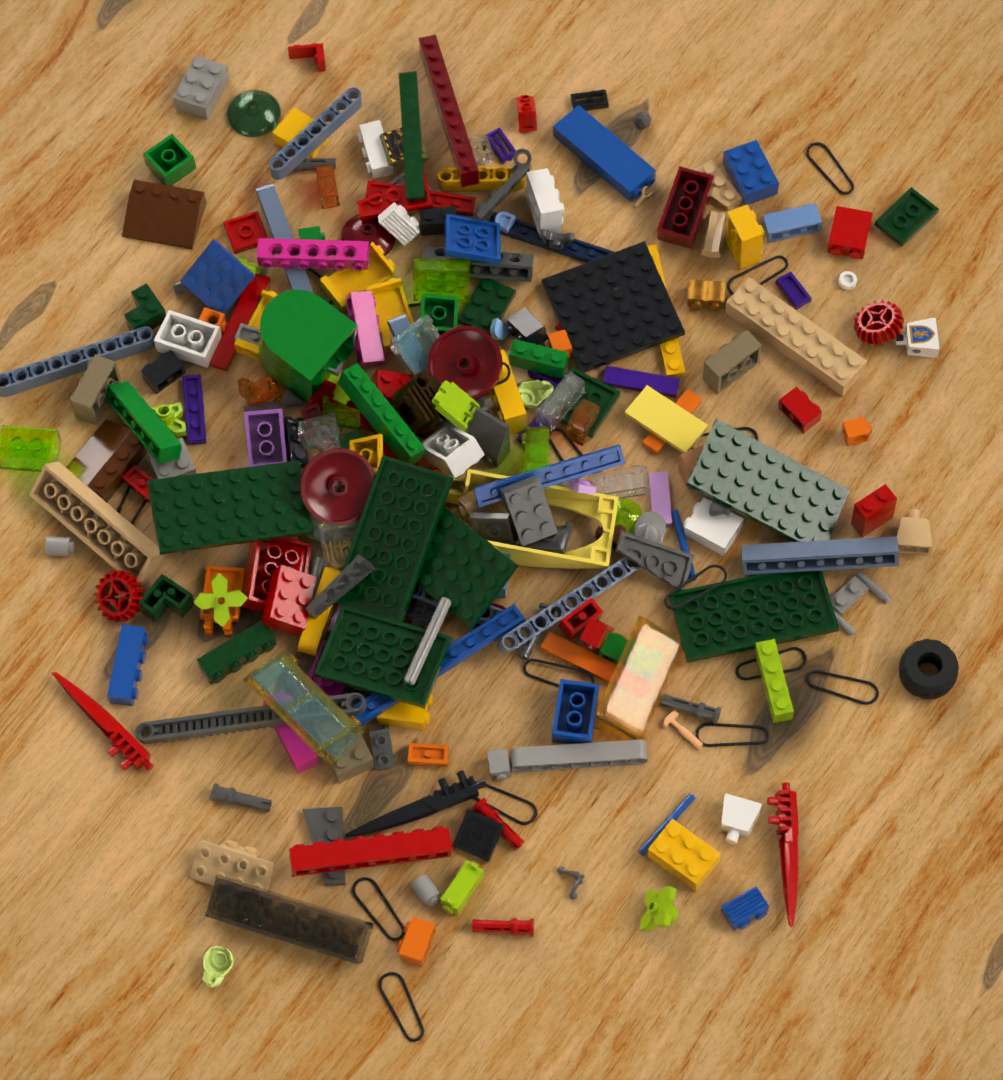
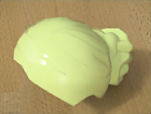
M533 380L522 382L518 387L523 405L526 408L539 406L543 400H550L554 393V387L548 381Z
M216 946L210 948L204 955L203 967L205 971L203 972L202 980L210 988L219 986L224 976L232 969L234 958L228 949Z

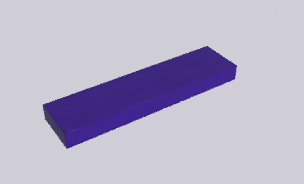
M606 366L603 383L612 387L642 392L648 385L661 395L674 398L677 397L680 378Z
M201 374L182 376L187 444H205L207 441Z

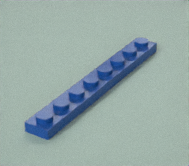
M618 444L477 486L473 490L478 507H483L503 501L500 488L533 475L541 481L542 487L546 488L623 465L625 461L621 445Z

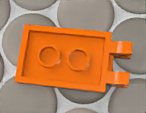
M207 566L203 593L212 592L211 580L217 573H220L228 580L227 592L233 590H240L242 592L245 568ZM219 597L217 602H222L224 598ZM228 607L230 619L223 626L224 636L232 637L233 622H239L241 607ZM214 608L200 609V620H205L203 626L205 635H213L214 623L218 624L213 619Z

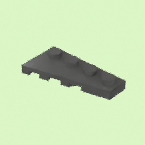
M623 531L620 533L616 547L618 553L674 588L679 587L688 580L694 557L692 554Z
M342 807L303 809L312 843L318 841L331 843L336 839H344ZM345 870L322 873L325 886L346 885Z

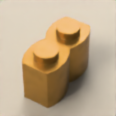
M689 280L687 306L693 309L706 307L713 311L724 309L726 296L725 282Z

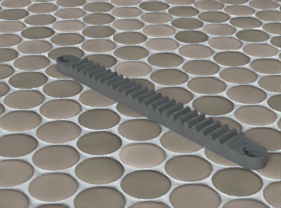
M350 693L140 723L135 730V735L144 744L166 743L167 741L188 740L207 735L213 736L214 734H228L229 732H243L244 730L251 731V729H266L267 727H281L282 725L289 726V724L296 725L297 723L304 724L305 722L311 723L312 721L318 722L320 720L361 714L367 708V702L361 694ZM355 699L361 700V705L358 708L351 707V703ZM149 728L151 730L150 735L143 738L141 732Z

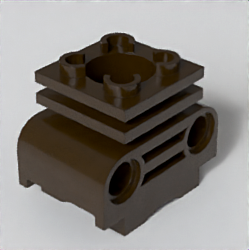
M426 369L414 375L393 394L394 400L390 403L411 431L423 439L430 437L450 422L435 409V405L432 403V399L438 393L441 383L436 375L430 377Z

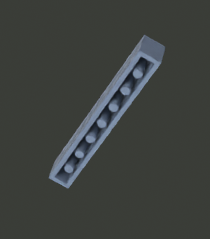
M897 536L742 545L743 575L899 566Z

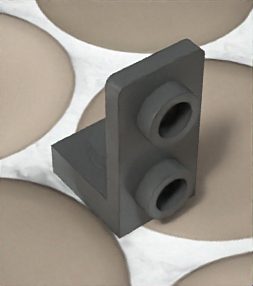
M389 725L369 727L375 769L395 767Z

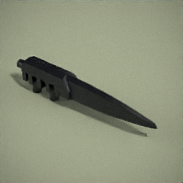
M463 770L456 773L459 783H452L451 786H448L445 778H441L438 780L441 790H435L434 796L428 795L350 831L345 836L355 837L374 833L430 816L479 796L478 790L487 786L486 781L483 779L475 782L473 776L467 779Z

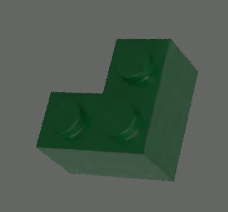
M146 283L131 292L136 308L124 314L127 326L131 331L141 327L154 329L160 326L166 317L164 307Z
M163 574L145 593L142 600L138 602L141 605L140 611L155 622L167 608L184 617L195 603L190 592Z

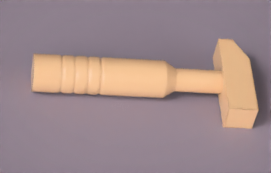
M676 710L672 711L665 718L663 727L666 728L669 724H672L683 737L699 750L703 743L684 726L675 721L679 713Z

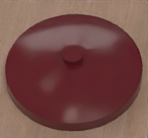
M459 326L443 333L432 345L427 361L430 377L436 375L441 385L445 380L449 383H455L474 400L484 397L495 387L501 376L503 366L502 354L496 341L485 331L472 326Z
M346 448L327 449L315 455L305 466L300 479L301 498L307 510L318 520L331 525L350 524L361 518L376 475L371 464L359 453Z

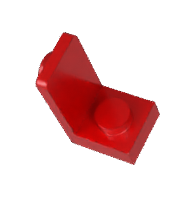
M323 43L288 47L289 59L314 57V65H318L319 72L326 71Z
M522 95L517 97L519 132L537 131L534 96Z

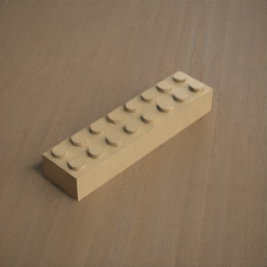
M749 277L726 301V314L841 397L866 371L867 360Z
M59 461L45 464L29 495L114 569L130 572L131 576L137 577L136 582H141V585L150 583L165 555L159 554L158 546Z

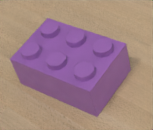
M282 409L244 412L249 467L287 462Z

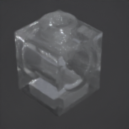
M487 134L470 138L469 141L477 166L493 162V151Z

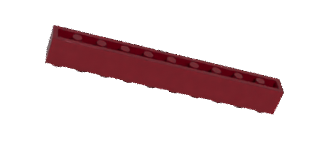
M436 34L418 38L422 62L461 187L479 184L477 163Z

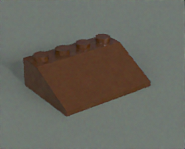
M134 179L129 193L122 237L193 249L206 206L204 192Z
M106 419L66 468L107 503L123 484L122 476L134 465H138L148 450L130 428Z

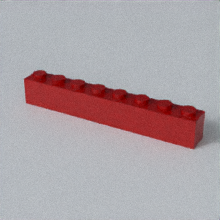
M437 826L432 828V830L415 829L410 833L397 831L392 833V835L386 836L384 834H376L370 838L358 836L354 837L353 840L336 839L331 843L318 841L313 843V845L307 846L296 844L289 848L292 877L451 857L453 850L449 828Z

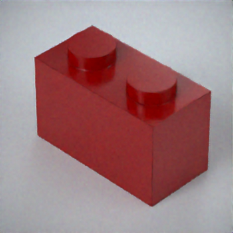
M797 386L779 399L778 408L803 434L821 420V408L816 403L813 404L809 400L808 395L803 390L800 391Z
M591 597L561 619L559 628L571 641L584 631L590 618L599 620L603 611Z
M590 618L580 639L585 641L583 645L598 650L604 644L609 633H613L615 628L597 619Z

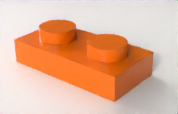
M409 743L408 764L447 767L449 745Z

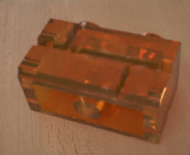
M333 165L316 167L315 171L322 209L340 206Z

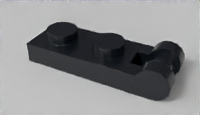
M285 416L283 422L288 462L299 460L300 466L305 468L308 464L304 431L305 420L304 418L293 419L292 417Z

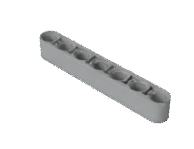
M644 740L518 747L510 750L511 770L513 772L639 765L648 761L647 744Z

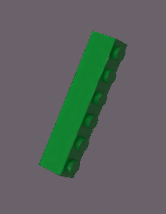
M357 363L342 371L338 384L376 432L383 435L384 442L400 461L410 464L420 461L426 448Z
M128 381L108 385L106 401L159 464L179 460L180 451L182 450L181 442L172 434V431L167 428L162 419L156 415L136 389Z

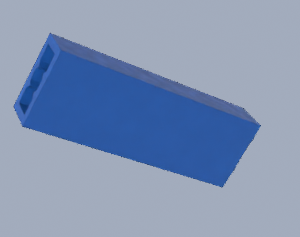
M580 105L553 126V136L628 201L639 197L645 186L650 187L655 182L656 170Z

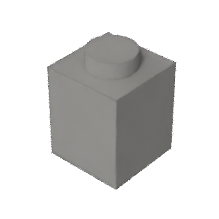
M507 749L487 751L491 780L504 781L507 778H511Z

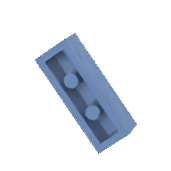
M805 204L798 208H787L784 211L769 212L763 215L762 226L767 242L770 243L820 232L822 220L816 204Z

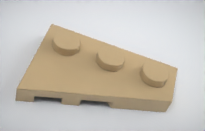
M712 159L694 169L695 171L714 175L715 185L710 200L725 210H729L742 202L740 194Z

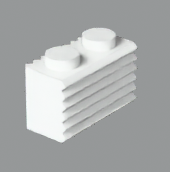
M395 202L378 216L379 223L403 246H406L409 241L420 233L418 220L413 216H408L406 209L402 205H396Z

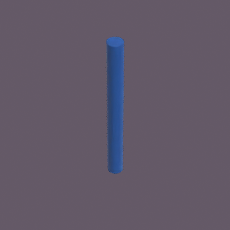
M673 510L671 515L681 551L690 554L679 511ZM693 563L690 568L689 579L696 575Z
M688 794L638 850L642 856L648 852V848L672 819L676 821L696 799L693 794Z

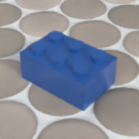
M757 140L723 152V165L736 191L742 197L744 206L778 194L779 182Z
M560 679L552 730V742L562 744L592 743L600 684Z

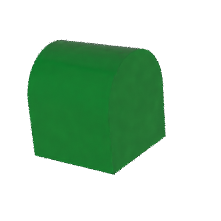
M305 290L283 292L275 296L266 305L261 315L259 333L260 362L265 371L286 389H291L299 399H302L307 404L325 380L322 378L324 372L327 371L334 374L328 368L337 369L339 362H344L354 351L358 325L315 293Z

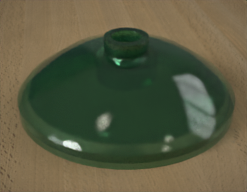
M248 90L238 94L230 102L227 109V118L231 128L238 134L246 137H259L271 132L277 126L281 116L280 106L276 98L262 90Z

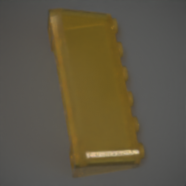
M641 616L638 617L597 709L594 729L622 740H645L648 732L646 726L648 723H652L655 716L653 710L655 706L659 707L662 695L660 694L663 689H667L670 682L668 678L669 673H674L677 666L676 657L677 655L681 656L683 652L681 639Z

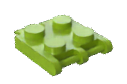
M446 380L432 399L435 409L462 431L467 430V424L469 421H472L475 409L480 407L473 398L455 383H449Z

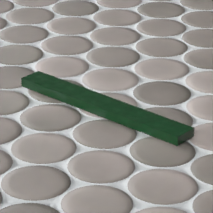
M417 71L399 73L407 201L425 199Z

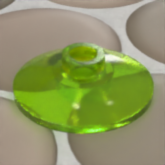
M618 499L615 525L624 526L628 533L634 532L636 522L643 514L641 507L631 499ZM625 511L627 514L622 515L621 512Z

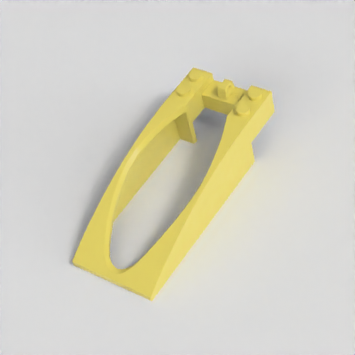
M468 469L466 478L456 477L453 479L446 502L460 505L457 499L473 491L474 487L509 476ZM557 485L543 488L548 505L582 514L594 519L603 527V534L597 541L565 552V555L489 541L502 553L510 554L511 560L519 566L566 569L608 568L619 497L595 493V495L578 493L568 487Z

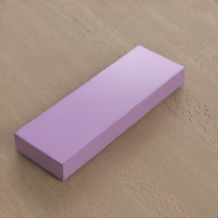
M668 472L649 473L652 512L659 513L664 518L666 526H672Z

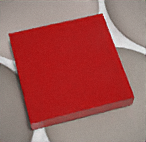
M258 211L223 222L234 254L257 248L258 238H268Z

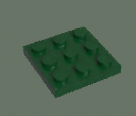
M572 367L545 407L544 414L593 439L619 399L621 392Z

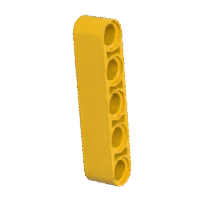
M478 167L479 184L461 187L456 168H442L438 172L439 188L443 191H493L495 188L499 189L512 175L509 171L513 167ZM526 176L513 190H522L526 187Z
M325 567L314 599L342 570ZM336 602L317 618L310 614L308 615L306 629L302 632L298 644V652L316 656L321 641L324 640Z

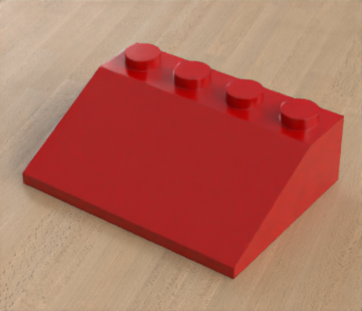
M289 537L250 542L242 593L247 596V600L241 607L264 612L272 571L280 565L308 574L312 544Z

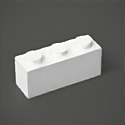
M378 120L359 125L360 132L357 133L359 143H363L364 146L361 147L363 157L368 159V162H366L368 173H372L373 179L394 174V168L388 165L380 140V135L384 133L381 121Z

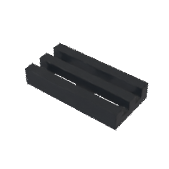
M606 89L570 94L573 109L578 105L586 111L609 108Z

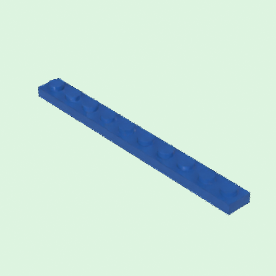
M515 604L450 644L438 677L524 623L525 618ZM371 694L365 698L367 702L365 711L353 716L358 724L362 726L400 701ZM361 701L354 705L352 708L360 707Z

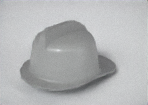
M646 512L638 518L633 535L662 544L666 522L659 513Z

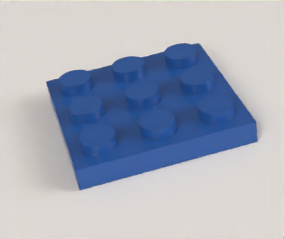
M446 214L445 255L499 265L501 260L500 223Z
M213 239L180 282L210 309L226 314L256 275L216 239Z

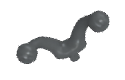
M562 866L558 867L557 872L559 874H567L575 878L576 881L569 897L572 900L576 899V889L583 883L582 879L585 876L580 875L578 871L565 870Z

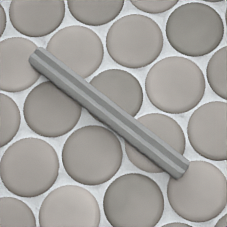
M445 597L440 599L404 678L405 683L415 684L451 605L450 599Z

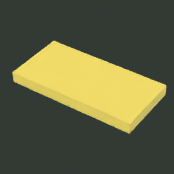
M648 385L625 411V416L681 453L690 451L708 429L706 423Z

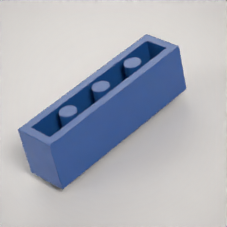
M122 624L107 695L109 702L112 704L133 706L134 699L137 700L139 689L137 684L142 679L141 664H144L146 659L144 649L149 644V634H147L145 627Z

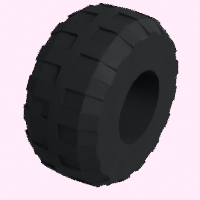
M924 639L914 642L906 648L899 663V677L905 689L912 693V695L922 699H936L947 694L953 688L958 677L959 665L955 653L949 646L938 640ZM932 663L938 668L939 673L932 676L925 675L919 670L918 665Z

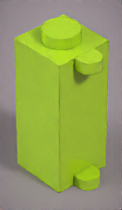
M466 860L440 899L441 906H443L442 909L449 914L459 915L484 878V870L479 868L476 863Z

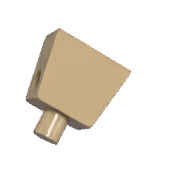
M910 509L909 517H901L897 533L898 553L931 554L932 539L929 520L920 518V510Z

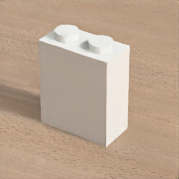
M703 497L700 503L697 502L695 504L692 516L687 517L684 521V534L724 556L742 529L744 518L730 512L729 516L719 515L710 517L709 509L712 501Z

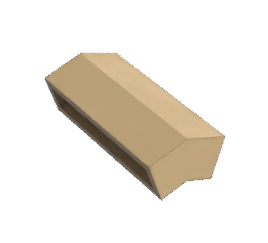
M710 211L707 215L700 255L709 258H722L727 222L725 212Z

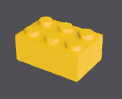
M748 204L727 212L725 241L740 269L759 263L763 253L764 230L761 225H758L754 210H750Z
M674 819L668 823L648 848V857L695 892L718 865L721 853Z

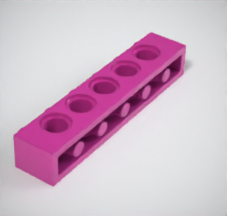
M258 238V267H281L283 269L290 267L300 269L317 268L320 270L354 269L356 271L368 270L369 241Z

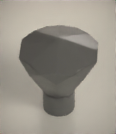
M638 112L634 122L638 128L644 129L650 126L652 119L649 113Z
M289 389L283 395L282 406L296 405L301 407L303 400L297 398L292 390Z
M713 500L709 509L710 517L719 515L729 516L731 509L724 507V505Z

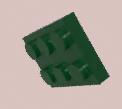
M911 187L875 221L874 225L903 247L938 213L939 208Z
M482 278L459 316L458 323L464 326H476L491 336L490 327L492 320L495 318L501 320L516 295V290L492 279Z

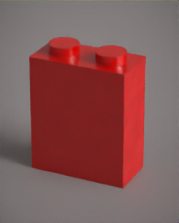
M836 206L827 252L837 256L844 255L853 259H863L873 213Z
M886 484L854 504L851 524L862 538L894 516L897 497Z

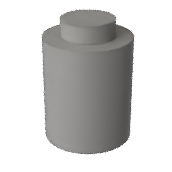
M47 536L45 543L46 555L70 557L71 553H74L75 542H72L71 538Z
M428 875L419 877L411 884V888L424 906L433 907L440 901L441 894Z

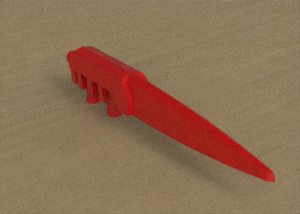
M52 672V675L72 700L109 739L113 747L107 751L111 757L118 752L123 754V757L126 759L120 764L123 770H126L131 765H134L136 770L144 767L147 771L154 767L149 761L151 754L109 712L57 672Z
M789 782L782 783V790H779L775 797L767 798V805L777 806L775 816L768 817V824L778 825L776 835H783L778 840L782 884L789 927H793L799 878L797 793L790 790Z

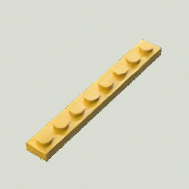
M657 244L649 245L647 247L666 288ZM678 338L659 344L666 376H685Z

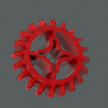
M883 300L880 303L874 301V304H867L866 308L861 307V312H857V317L854 318V330L862 343H866L868 346L871 344L875 347L878 344L883 346L885 342L890 343L891 339H896V335L901 334V329L904 328V317L895 303L892 304L890 301L885 303Z
M115 570L106 573L104 578L99 579L101 585L95 586L98 592L94 593L95 596H98V600L94 602L99 603L97 610H103L102 616H107V620L126 622L128 618L133 619L135 617L134 614L140 613L138 608H141V605L138 602L142 600L143 596H141V593L145 590L139 588L142 583L136 582V576H131L130 572H125L124 570ZM119 594H124L123 596H120V598H114L117 597Z

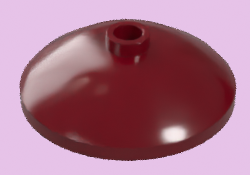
M359 214L353 216L345 223L341 233L342 241H369V247L374 242L376 246L379 245L383 249L384 256L392 250L396 238L379 223L378 218L360 221Z

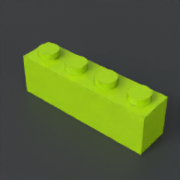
M775 639L755 643L754 652L772 721L776 723L791 720L794 710Z

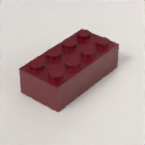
M679 166L657 229L658 240L693 249L715 185L714 175Z

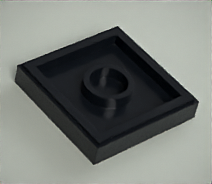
M467 809L452 846L490 862L505 825L471 809Z

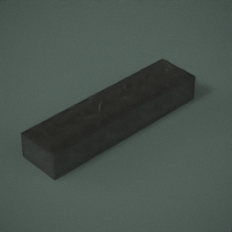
M224 876L216 877L205 914L206 917L355 964L363 963L374 923Z

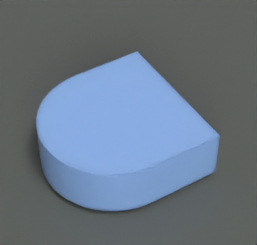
M500 212L495 216V223H500V230L505 233L509 232L516 221V216L508 212Z
M498 318L493 319L490 327L491 336L495 340L505 339L508 335V325Z

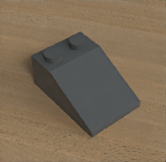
M477 407L468 434L475 437L485 454L482 457L484 462L498 468L511 451L509 425Z

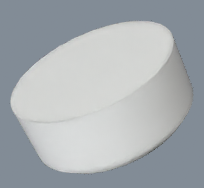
M850 271L841 273L838 279L840 288L843 290L854 289L857 284V276Z

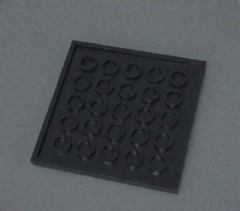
M645 241L542 279V284L561 328L566 330L578 369L583 373L685 335V330Z

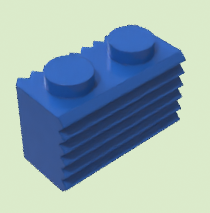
M757 886L721 906V912L734 931L738 928L739 930L745 929L750 925L749 922L754 919L760 920L764 918L769 909L768 903Z

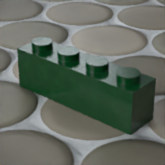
M262 620L197 659L198 666L210 685L222 681L229 673L237 672L244 664L255 661L259 655L264 652H270L277 645L275 636L268 626L261 624Z

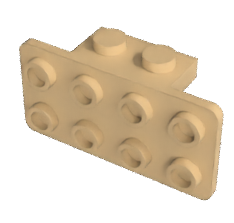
M202 840L197 846L190 877L259 901H264L267 897L274 864L261 859L262 853L257 852V849L246 846L244 848L238 846L237 842L230 840L224 841L220 845Z

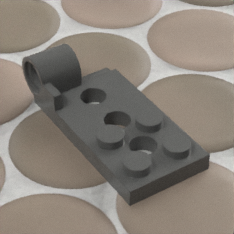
M518 149L514 153L513 160L515 165L509 171L512 175L499 189L495 188L490 193V199L487 203L482 202L476 209V215L480 220H485L526 176L527 172L532 169V157L528 150ZM520 154L527 155L528 160L525 163L517 161Z

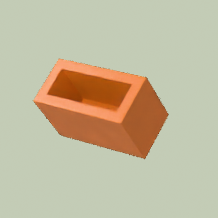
M412 916L411 922L407 921L404 928L405 938L400 940L397 947L400 960L423 967L436 932L435 923Z

